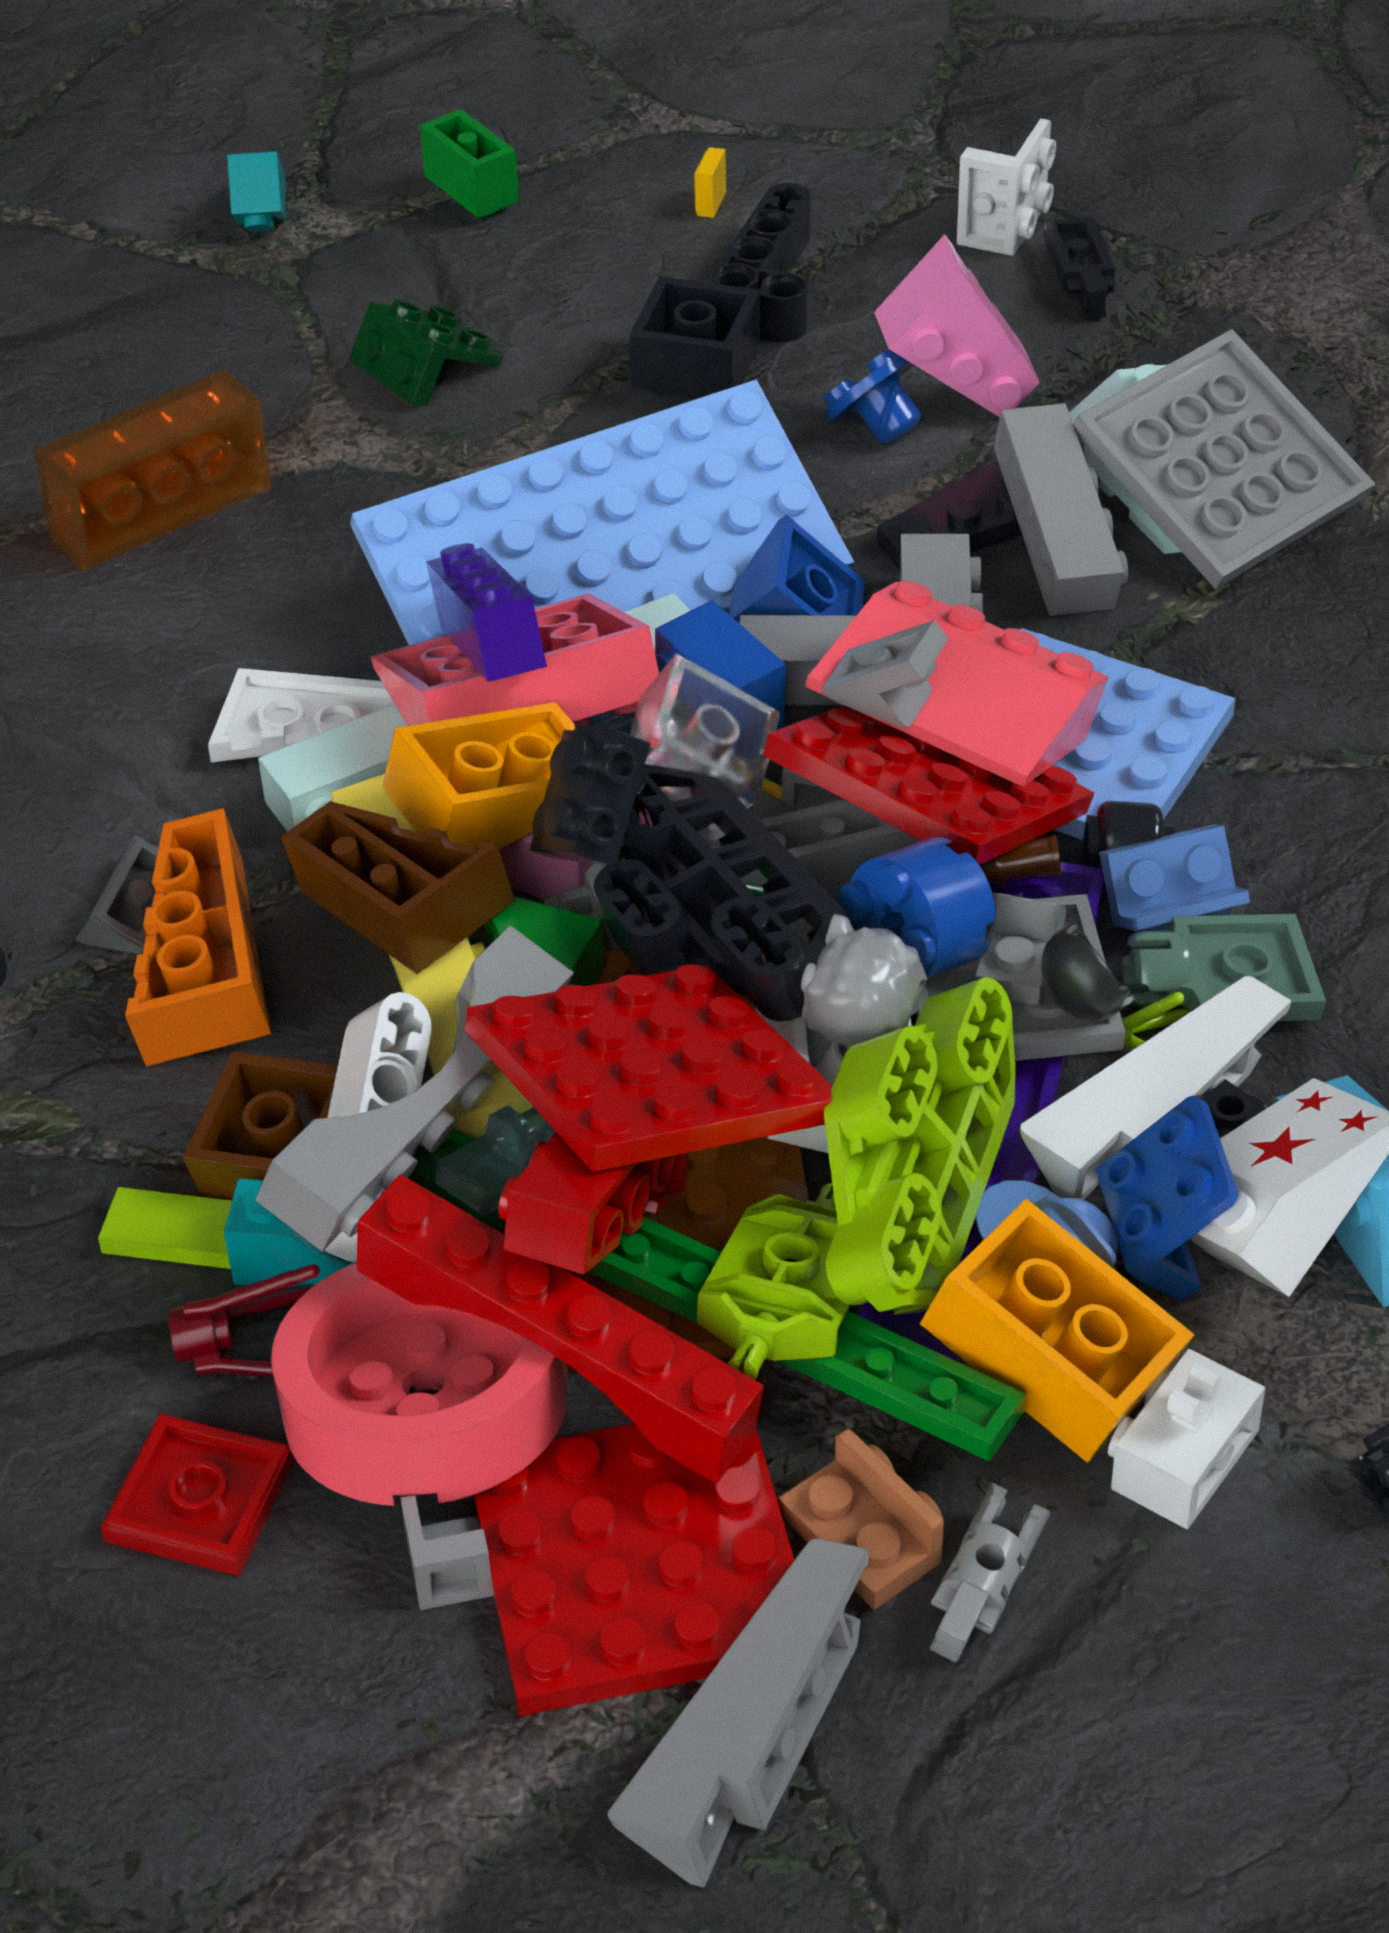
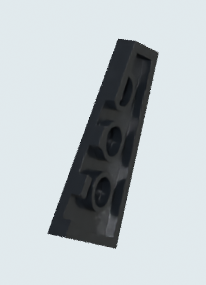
M998 460L877 526V544L899 570L901 534H969L970 552L1022 535Z

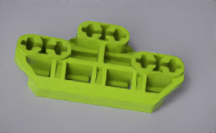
M984 977L928 997L923 1003L915 1026L910 1025L850 1046L845 1053L831 1088L832 1101L824 1109L825 1130L838 1224L827 1254L826 1273L831 1289L845 1304L860 1305L870 1302L878 1312L895 1310L894 1315L926 1311L946 1277L960 1263L1015 1105V1052L1012 1007L1002 985L993 978Z

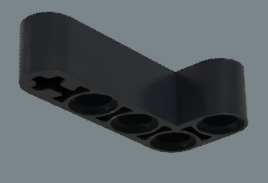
M795 183L777 184L766 191L712 275L713 284L760 290L761 339L775 342L795 341L804 336L807 330V283L801 276L790 273L810 240V193L804 186Z

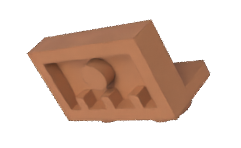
M849 1428L835 1437L834 1461L779 1497V1508L782 1518L806 1543L812 1539H823L867 1549L869 1554L868 1567L864 1569L854 1591L873 1610H876L942 1563L944 1519L936 1503L925 1492H915L895 1473L889 1458L879 1447L873 1444L867 1446Z

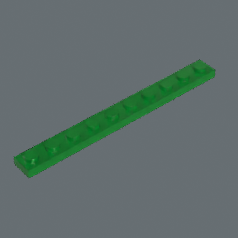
M454 1128L433 1153H430L423 1147L415 1155L414 1159L417 1160V1164L408 1179L480 1221L505 1232L506 1220L501 1219L498 1213L502 1191L507 1181L512 1176L518 1178L529 1163ZM643 1216L641 1227L632 1235L622 1232L618 1247L588 1272L697 1323L698 1294L721 1252ZM847 1311L838 1329L837 1347L834 1357L778 1361L989 1462L1017 1423L1025 1408L1026 1393Z

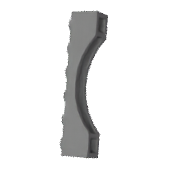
M510 925L473 961L455 1000L457 1029L453 1055L441 1071L415 1092L382 1108L345 1117L314 1119L272 1160L255 1201L322 1252L342 1231L349 1237L354 1236L357 1233L358 1220L375 1202L373 1199L383 1189L386 1190L399 1174L408 1178L417 1164V1160L414 1159L415 1155L423 1147L430 1153H433L454 1128L457 1119L453 1116L462 1107L470 1113L474 1111L495 1083V1079L492 1076L499 1068L465 1032L467 1007L493 1003L503 996L527 997L556 992L560 987L568 985L574 972Z

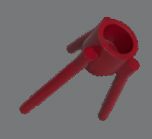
M310 1264L209 1299L183 1303V1306L170 1308V1334L177 1363L195 1361L197 1376L223 1372L273 1377L271 1361L221 1356V1349L234 1347L232 1320L297 1302L313 1286L306 1285L290 1290L284 1289L317 1277L321 1271L320 1267L317 1264Z

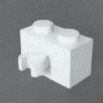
M1188 1348L1173 1370L1165 1371L1148 1391L1144 1402L1145 1407L1134 1420L1129 1416L1125 1417L1115 1430L1108 1447V1455L1114 1458L1111 1489L1188 1530L1258 1433L1265 1387Z

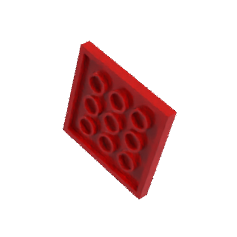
M845 705L769 733L762 754L764 757L920 841L931 837H943L952 841L946 844V846L958 855L968 852L979 865L1086 815L1095 793L1076 783L1077 778L1071 772L1056 766H1051L1026 786L1022 787Z
M688 964L680 966L676 971L648 976L625 975L618 978L617 981L585 987L567 985L560 987L556 992L527 997L503 996L493 1003L467 1007L465 1032L592 1172L825 1125L824 1109L832 1101L831 1088L833 1085L707 965Z
M633 1423L555 1438L522 1471L490 1489L473 1495L480 1529H483L485 1534L493 1594L519 1717L707 1679L795 1561L757 1429L717 1484L656 1449Z

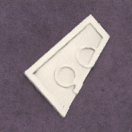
M238 668L208 743L210 761L219 762L264 756L393 705L394 702L382 681Z

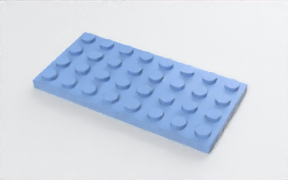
M757 380L352 513L350 526L408 645L446 635L440 626L426 561L441 558L440 551L442 549L457 544L472 543L475 549L482 547L532 596L535 609L589 593L626 612L675 593L690 610L713 600L729 614L733 585L777 521L785 515H788L850 569L854 564L848 549Z

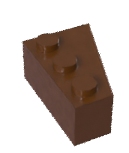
M332 801L281 836L301 891L415 974H419L515 901L501 854L496 844L481 840L476 847L449 841L446 831L429 827L424 834L399 828L396 818Z

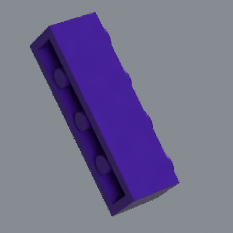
M472 543L457 544L442 549L440 551L441 558L426 561L441 629L487 682L547 667L532 596L482 547L475 549Z

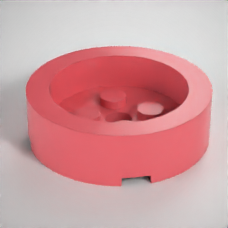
M357 1262L334 1272L310 1288L284 1317L272 1346V1371L285 1435L296 1461L305 1472L325 1487L346 1497L363 1502L394 1506L395 1496L437 1493L439 1504L472 1496L508 1480L532 1463L554 1439L566 1414L565 1399L568 1377L565 1362L527 1338L481 1317L440 1306L414 1305L358 1272ZM413 1386V1390L416 1392L423 1390H437L439 1392L434 1395L428 1393L410 1394L409 1389Z

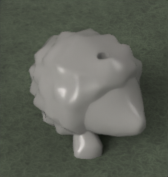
M834 914L827 932L826 946L818 957L817 964L809 963L802 977L801 989L804 992V1005L801 1017L807 1022L809 1029L822 1032L828 1041H834L849 1048L855 1044L907 1027L910 1016L917 1012L920 995L926 985L927 976L916 948L905 945L894 931L885 928L869 929L867 927L854 931L848 917Z

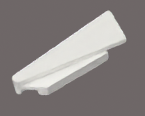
M1244 976L1023 1122L1020 1126L1021 1137L1053 1192L1060 1198L1084 1200L1099 1184L1095 1169L1189 1096H1205L1225 1079L1238 1087L1251 1074L1261 1057V1054L1254 1048L1255 1042L1283 1015H1286L1292 1001L1254 977Z

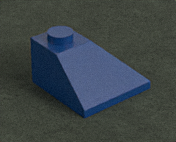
M785 515L777 521L733 585L729 615L739 624L740 615L856 616L863 608L866 581L788 515Z

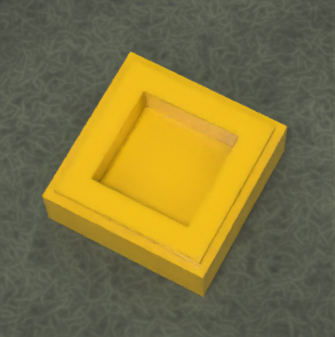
M709 147L694 173L695 212H697V216L714 218L726 194V149Z

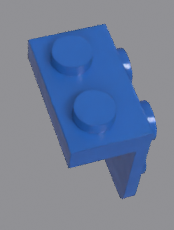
M1189 1096L1095 1169L1110 1219L1116 1232L1127 1273L1135 1277L1144 1287L1148 1289L1156 1288L1180 1302H1184L1203 1288L1187 1240L1231 1208L1238 1197V1189L1209 1106L1200 1098Z

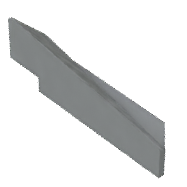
M812 1539L807 1543L608 1811V1818L617 1830L689 1884L705 1887L734 1817L738 1824L762 1830L766 1829L857 1648L861 1620L845 1613L844 1610L864 1569L868 1567L869 1554L866 1548L823 1539Z

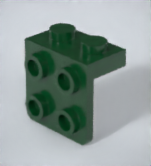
M395 299L392 305L369 303L349 360L410 404L427 406L445 358L500 366L504 355L490 346L492 339L488 335L458 324L460 317L456 313L435 305L430 306L429 311H425L409 302Z

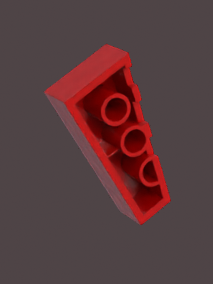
M555 1132L548 1142L541 1141L538 1143L529 1165L518 1178L512 1176L504 1186L498 1208L499 1217L506 1220L504 1250L585 1275L618 1247L622 1232L632 1235L641 1227L644 1211L657 1214L666 1206L668 1194L678 1196L686 1189L689 1152L592 1172L558 1133Z

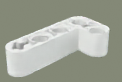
M403 992L390 994L349 1021L344 1034L327 1118L351 1116L382 1108L415 1092L421 1087L431 1036V1019L428 1010L419 999ZM383 1189L373 1200L376 1201L380 1197V1195L385 1191V1189ZM342 1231L324 1251L352 1263L357 1262V1233L349 1237Z

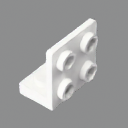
M1040 119L1015 157L970 147L965 149L960 156L957 245L1014 256L1023 240L1032 237L1037 218L1041 213L1046 214L1053 198V184L1047 183L1048 170L1053 164L1056 153V141L1050 139L1051 120Z

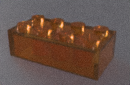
M226 369L33 450L50 539L82 571L272 488L259 398Z

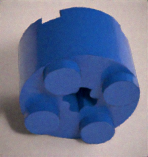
M931 837L864 862L855 871L851 882L843 885L839 892V904L846 911L853 930L856 931L867 927L869 929L885 928L894 931L905 945L916 948L927 980L982 957L987 952L991 940L984 943L986 925L995 922L994 898L981 867L968 852L958 855L947 847L946 844L952 841L943 837Z

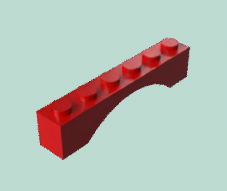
M399 1174L358 1220V1272L414 1305L440 1306L467 1312L502 1325L538 1344L571 1366L601 1390L634 1422L656 1449L715 1484L719 1482L754 1435L764 1385L565 1269L505 1251V1235L405 1176Z

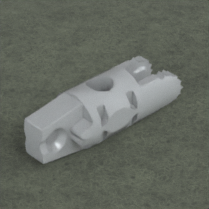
M994 1483L989 1486L961 1541L957 1556L943 1576L931 1601V1605L946 1613L938 1627L930 1650L953 1662L958 1661L974 1627L988 1634L993 1632L1006 1606L1009 1593L1022 1573L1050 1516V1511L1034 1504L1032 1510L1026 1512L1017 1530L1018 1536L1004 1527L993 1524L997 1522L1006 1504L1005 1496L1008 1491Z

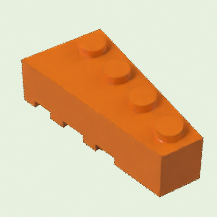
M224 808L163 823L152 878L155 893L152 907L146 908L143 923L146 939L143 954H138L133 975L137 984L134 998H128L125 1013L126 1020L146 1067L271 1034L243 861Z

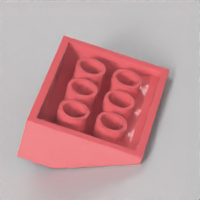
M910 581L895 582L873 594L808 675L805 687L826 696L821 689L848 649L935 620L949 639L934 661L936 663L935 671L927 679L932 687V693L912 725L908 728H901L873 716L870 717L1022 787L1026 786L1086 740L1109 676L1093 670V664L1088 659L1068 652L1057 654L1039 646V640L1026 631L1015 628L1003 630L985 622L984 614L972 607L959 604L950 606L931 597L932 592L928 588Z
M588 593L535 609L547 667L487 682L447 635L371 656L376 673L407 726L556 702L574 725H587L590 722V716L607 711L613 714L631 713L645 706L644 700L663 695L650 627Z

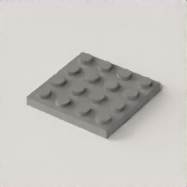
M1233 329L1081 413L1073 424L1076 435L1215 589L1365 499L1375 486L1374 481Z

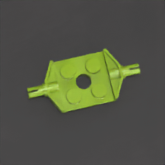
M832 1183L825 1184L821 1188L816 1202L807 1200L805 1203L781 1194H774L747 1207L698 1294L697 1323L735 1349L736 1352L728 1362V1365L754 1380L757 1378L761 1365L767 1359L779 1361L834 1357L836 1354L838 1329L850 1304H845L836 1296L831 1289L826 1273L827 1254L838 1227L834 1193L832 1195ZM794 1259L798 1260L799 1262H787L786 1260Z

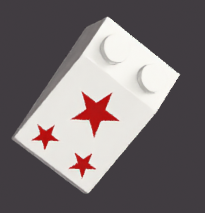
M1315 1078L1220 1138L1238 1189V1197L1231 1208L1190 1238L1192 1242L1206 1253L1290 1297L1389 1154V1111Z

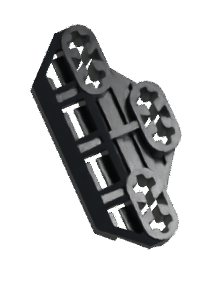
M645 764L618 861L602 869L594 879L593 886L613 940L644 976L676 971L680 966L688 964L707 965L738 995L746 996L762 1015L770 1020L779 1022L791 1021L802 1016L804 992L801 989V982L805 968L809 963L817 964L818 957L826 946L825 940L833 915L839 914L848 917L844 908L719 778ZM659 787H689L692 797L672 802ZM713 823L725 834L718 839L721 847L714 849L697 833ZM756 869L769 881L762 885L764 895L757 897L740 880ZM643 917L646 918L647 924L644 923ZM802 917L814 929L807 933L810 944L802 946L799 938L788 927L789 924Z

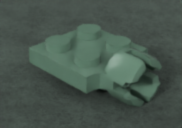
M1296 914L1172 916L1169 931H1140L1127 938L1126 946H1131V948H1150L1132 949L1129 955L1123 957V984L1127 985L1136 997L1135 1001L1131 1003L1135 1007L1143 1009L1174 992H1181L1184 995V1001L1180 1005L1187 1007L1191 1012L1244 976H1251L1292 1001L1286 1015H1283L1278 1021L1322 1019L1326 999Z

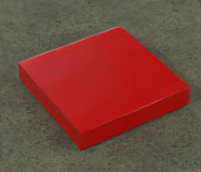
M160 1413L101 1525L104 1542L240 1577L295 1462L294 1455L287 1444Z

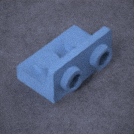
M1213 824L1167 835L1157 840L1099 852L1112 923L1115 926L1136 931V933L1140 931H1169L1172 916L1232 915L1231 907L1250 902L1248 889L1235 886L1226 832L1223 825Z

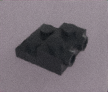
M575 725L574 730H564L561 741L555 747L550 759L551 776L543 803L540 804L533 818L532 829L534 835L529 851L549 858L605 866L617 862L651 743L610 727Z

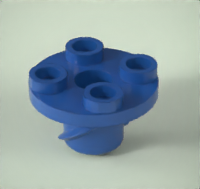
M886 349L867 364L871 371L868 376L858 383L856 380L851 382L850 379H847L823 397L829 406L825 410L824 415L833 424L851 413L859 414L881 444L893 443L903 438L914 429L921 418V412L899 383L900 377L910 370L914 364L893 351Z

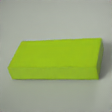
M118 1187L98 1237L101 1253L231 1269L224 1228L232 1200Z

